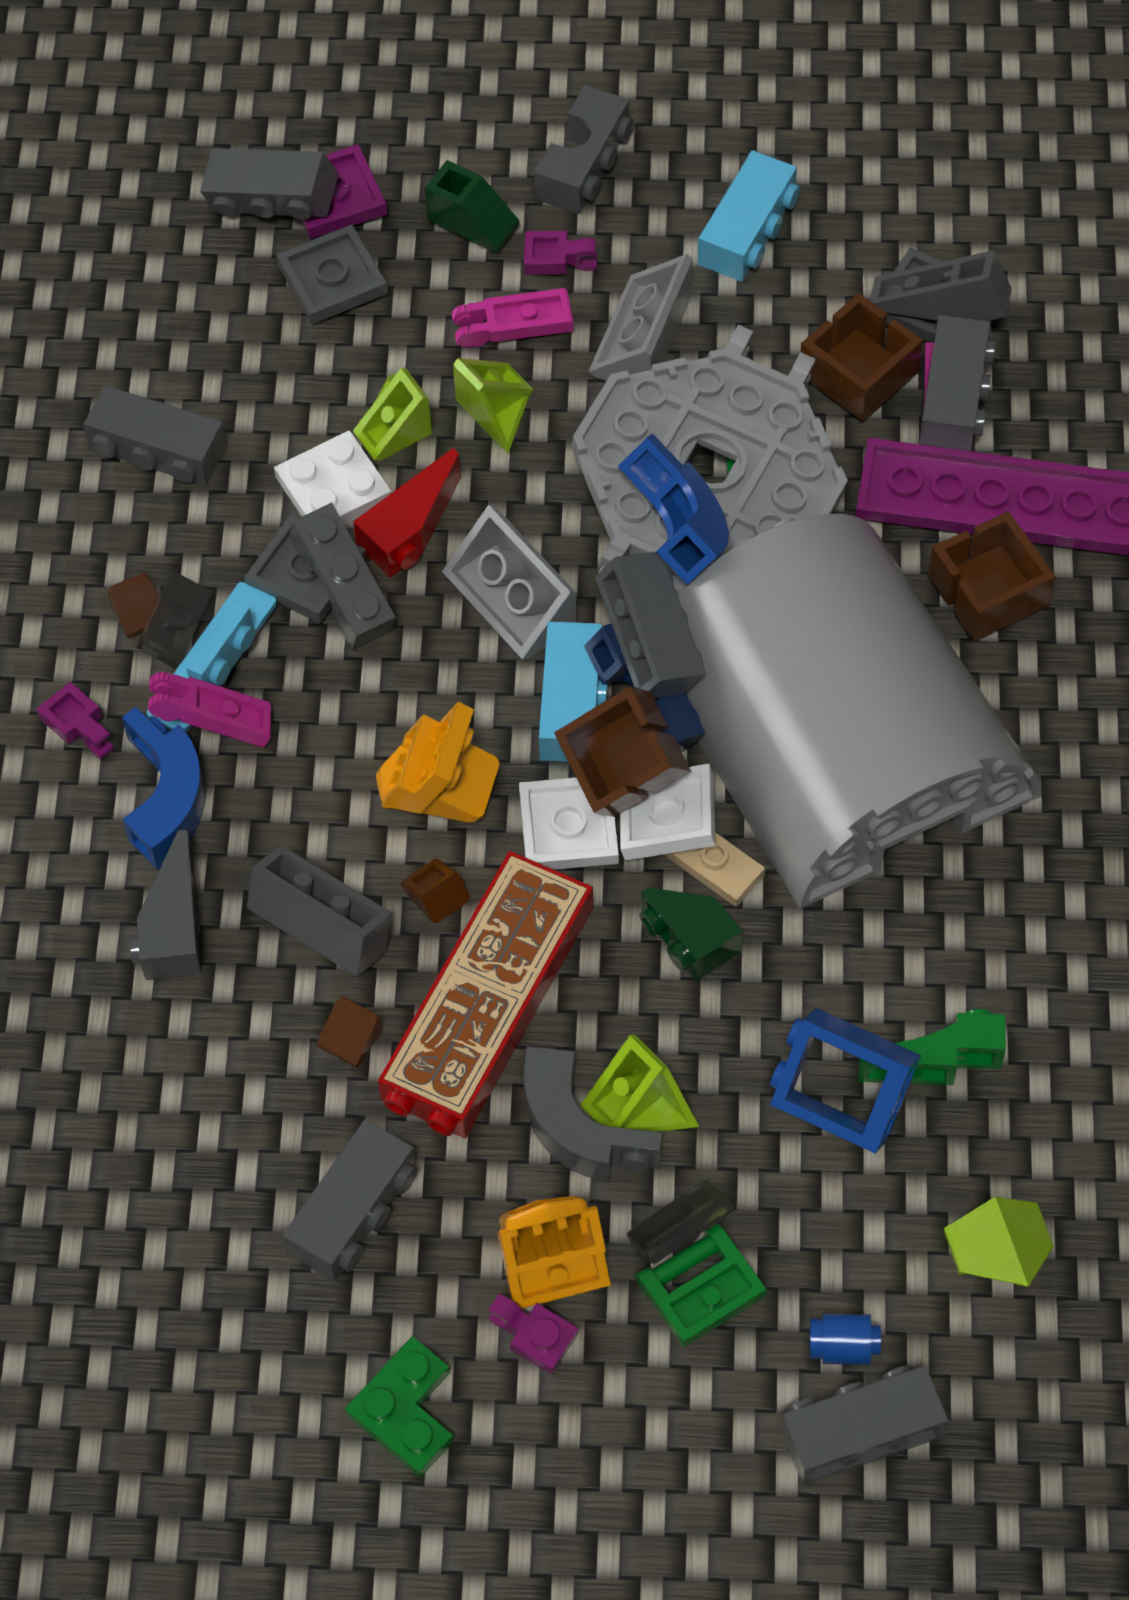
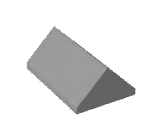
M688 254L630 276L588 371L591 375L607 380L610 374L627 370L629 375L651 370L653 364L664 362L692 297L693 259Z
M488 504L442 572L520 658L529 659L546 647L548 621L577 623L576 592L495 505Z

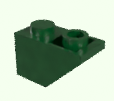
M449 160L445 161L425 187L427 220L496 253L499 252L519 226V219L481 175Z
M650 887L641 892V913L639 916L642 924L653 937L659 935L668 946L667 952L674 965L680 971L687 969L696 982L742 952L743 931L715 897Z

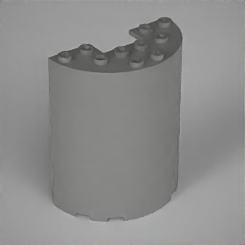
M822 514L797 520L793 518L783 519L772 529L756 536L749 535L737 540L732 545L730 551L708 565L677 594L680 605L686 612L688 626L696 648L702 655L703 667L706 673L686 692L692 707L699 715L701 725L705 731L697 741L800 909L881 872L884 849L951 818L962 834L1041 797V782L874 528L863 519L846 514Z

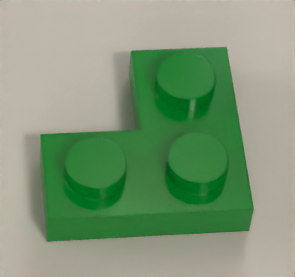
M411 1336L344 1408L346 1415L419 1478L428 1471L454 1442L453 1435L420 1407L450 1374V1368L415 1337Z

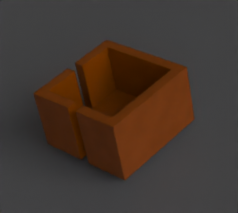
M857 293L833 314L832 323L828 320L825 321L801 343L800 352L816 359L815 365L810 372L812 374L810 383L863 422L919 372L923 339L893 319L888 323L886 349H884L882 346L885 341L887 313L863 295Z
M1009 511L974 527L970 551L971 560L969 561L971 536L967 530L932 546L928 576L947 604L954 603L953 612L973 641H977L1051 604L1056 576Z
M629 686L554 732L595 814L616 817L648 798L649 795L646 790L658 792L691 772L673 735L661 733L669 727L651 691Z

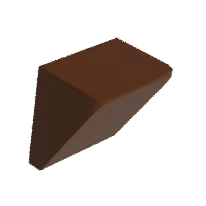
M146 572L107 588L110 606L127 639L168 622L154 586Z
M437 858L400 883L406 894L424 915L435 924L470 900L460 875Z
M340 996L330 1013L316 1045L357 1068L382 1032L380 1017L353 1001Z

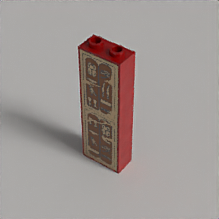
M512 851L508 852L378 1079L380 1099L390 1111L404 1117L412 1114L425 1120L432 1130L441 1135L451 1136L453 1133L464 1139L467 1138L594 908L592 886Z

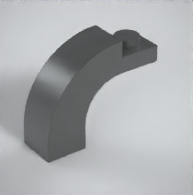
M527 1046L524 1063V1088L528 1118L538 1140L557 1161L576 1173L606 1182L610 1180L612 1164L620 1165L623 1169L631 1172H645L649 1168L660 1169L662 1132L605 1126L591 1120L577 1106L572 1095L575 1079V1051Z

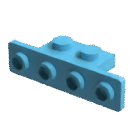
M239 582L174 674L185 678L193 677L221 686L277 606L276 598L244 582ZM148 709L147 712H146V714H147V718L149 719L151 716H154V715H151V713H149V709ZM157 717L163 726L170 731L179 724L187 733L192 726L181 722V719L168 722Z

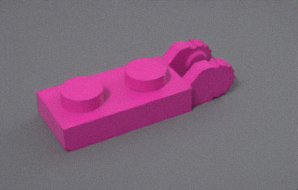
M565 288L485 298L482 302L458 305L451 313L454 324L462 327L458 328L455 334L457 345L464 348H470L471 346L480 347L489 340L491 343L574 331L568 291Z
M164 671L150 676L149 688L156 695H152V698H149L148 709L149 713L156 716V718L160 717L168 722L181 719V722L263 748L271 739L270 702L193 677L185 678L176 674L171 675L169 672L165 673Z

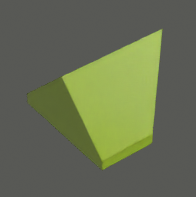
M457 358L453 364L456 401L509 454L529 396L534 389L508 363Z
M400 368L397 373L387 377L373 405L354 428L353 432L375 461H381L432 434L429 398L408 370Z
M635 1034L629 1035L580 1104L597 1123L609 1127L653 1132L699 1127L669 1068Z
M994 1197L944 1228V1234L959 1276L970 1274L1029 1287L1054 1247L1037 1202Z

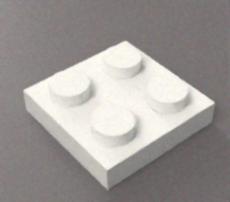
M350 430L274 467L276 479L301 516L332 502L345 525L360 517L391 494L390 488Z
M710 764L689 767L690 773L658 792L646 790L649 795L648 798L620 814V847L625 861L715 846L714 775Z
M577 778L519 783L526 858L553 870L619 864L615 817L595 814Z

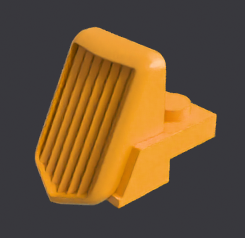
M457 702L440 722L424 714L405 734L402 745L397 748L376 772V781L382 800V807L418 814L423 813L468 823L476 822L484 815L498 772L499 760L494 755L470 744L474 730L469 727L474 709Z
M568 1196L536 1200L506 1212L500 1217L499 1224L501 1230H499L497 1235L512 1301L521 1309L534 1306L536 1303L542 1304L611 1286L604 1254L606 1249L596 1206L588 1207L585 1199Z

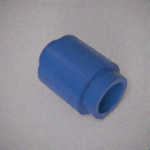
M823 1314L822 1319L810 1318V1359H822V1364L870 1365L871 1355H881V1325H871V1314Z

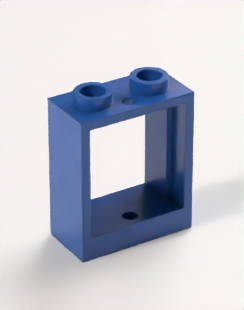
M815 1008L804 1019L797 1018L789 1032L786 1044L792 1046L787 1062L781 1060L772 1076L770 1087L776 1090L770 1105L876 1154L889 1138L921 1055ZM814 1037L888 1071L867 1123L794 1090Z

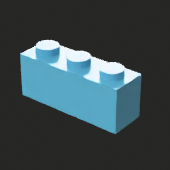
M752 150L698 238V265L741 282L744 281L751 268L757 269L762 261L767 240L769 238L775 239L782 225V215L786 209H793L799 197L800 186L796 185L797 167Z
M548 621L539 727L540 761L568 762L554 732L607 700L608 684H602L584 647L602 628V624Z

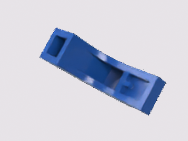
M652 433L618 465V468L645 495L662 517L668 537L667 541L656 552L688 585L725 550L729 539L728 526L720 504L698 471L690 462L683 466Z
M134 707L122 717L127 738L157 768L161 775L158 786L153 794L143 804L123 818V823L129 842L159 870L178 830H188L190 840L195 834L205 804L204 782L196 750L184 729L178 724L171 731L167 732L166 728L156 717L151 716L148 719L137 707Z

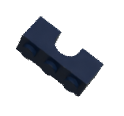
M612 623L605 625L584 645L589 658L603 685L622 681L634 687ZM686 693L654 698L669 727L661 733L673 735L681 752L686 751L705 733L697 711L692 707Z

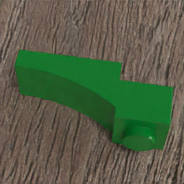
M973 1009L966 1013H957L955 1023L942 1030L913 1040L895 1043L921 1055L910 1084L954 1085L957 1068L1001 1069L1006 1051L1005 1014H993L985 1009ZM861 1058L858 1059V1082H884L887 1070Z

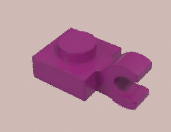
M526 231L524 249L525 275L567 274V264L573 265L582 271L596 270L598 257L597 253H595L596 239L568 240L567 231Z
M71 682L67 683L36 708L39 719L67 744H70L79 736L87 748L100 760L114 749V746L107 740L110 736L109 732L96 722L102 717L99 706Z
M499 1294L488 1310L491 1313L488 1318L490 1322L515 1335L510 1343V1350L553 1375L578 1336V1327L538 1303L535 1304L528 1315L515 1302Z

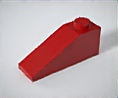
M452 448L353 521L356 545L364 548L366 555L389 578L402 569L405 570L412 567L418 561L420 555L424 553L461 479L459 453Z

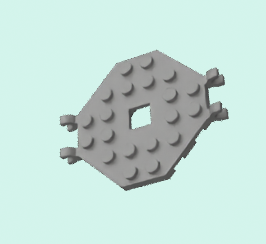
M738 325L726 348L710 351L708 357L688 362L685 357L653 364L651 370L630 375L627 370L610 374L573 435L572 449L611 541L601 557L603 565L599 573L614 557L656 552L667 541V529L656 508L618 468V465L652 433L683 466L687 463L697 444L735 460L724 482H706L721 506L729 532L727 547L712 562L730 551L732 545L740 538L763 533L772 529L783 519L793 518L797 520L814 515L832 514L845 491L848 480L842 467L837 466L830 451L832 446L820 418H815L808 402L810 396L806 387L811 380L812 374L810 372L815 365L816 359L800 352L788 376L746 358L750 349L747 345L754 331ZM665 562L667 568L674 574L672 576L673 586L676 594H678L687 584Z

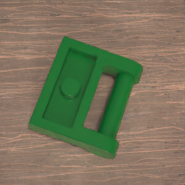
M715 1224L705 1230L704 1238L651 1270L649 1267H646L634 1275L642 1293L653 1303L683 1348L766 1297L767 1289L719 1224ZM716 1254L721 1257L722 1261L668 1294L663 1287L710 1256Z

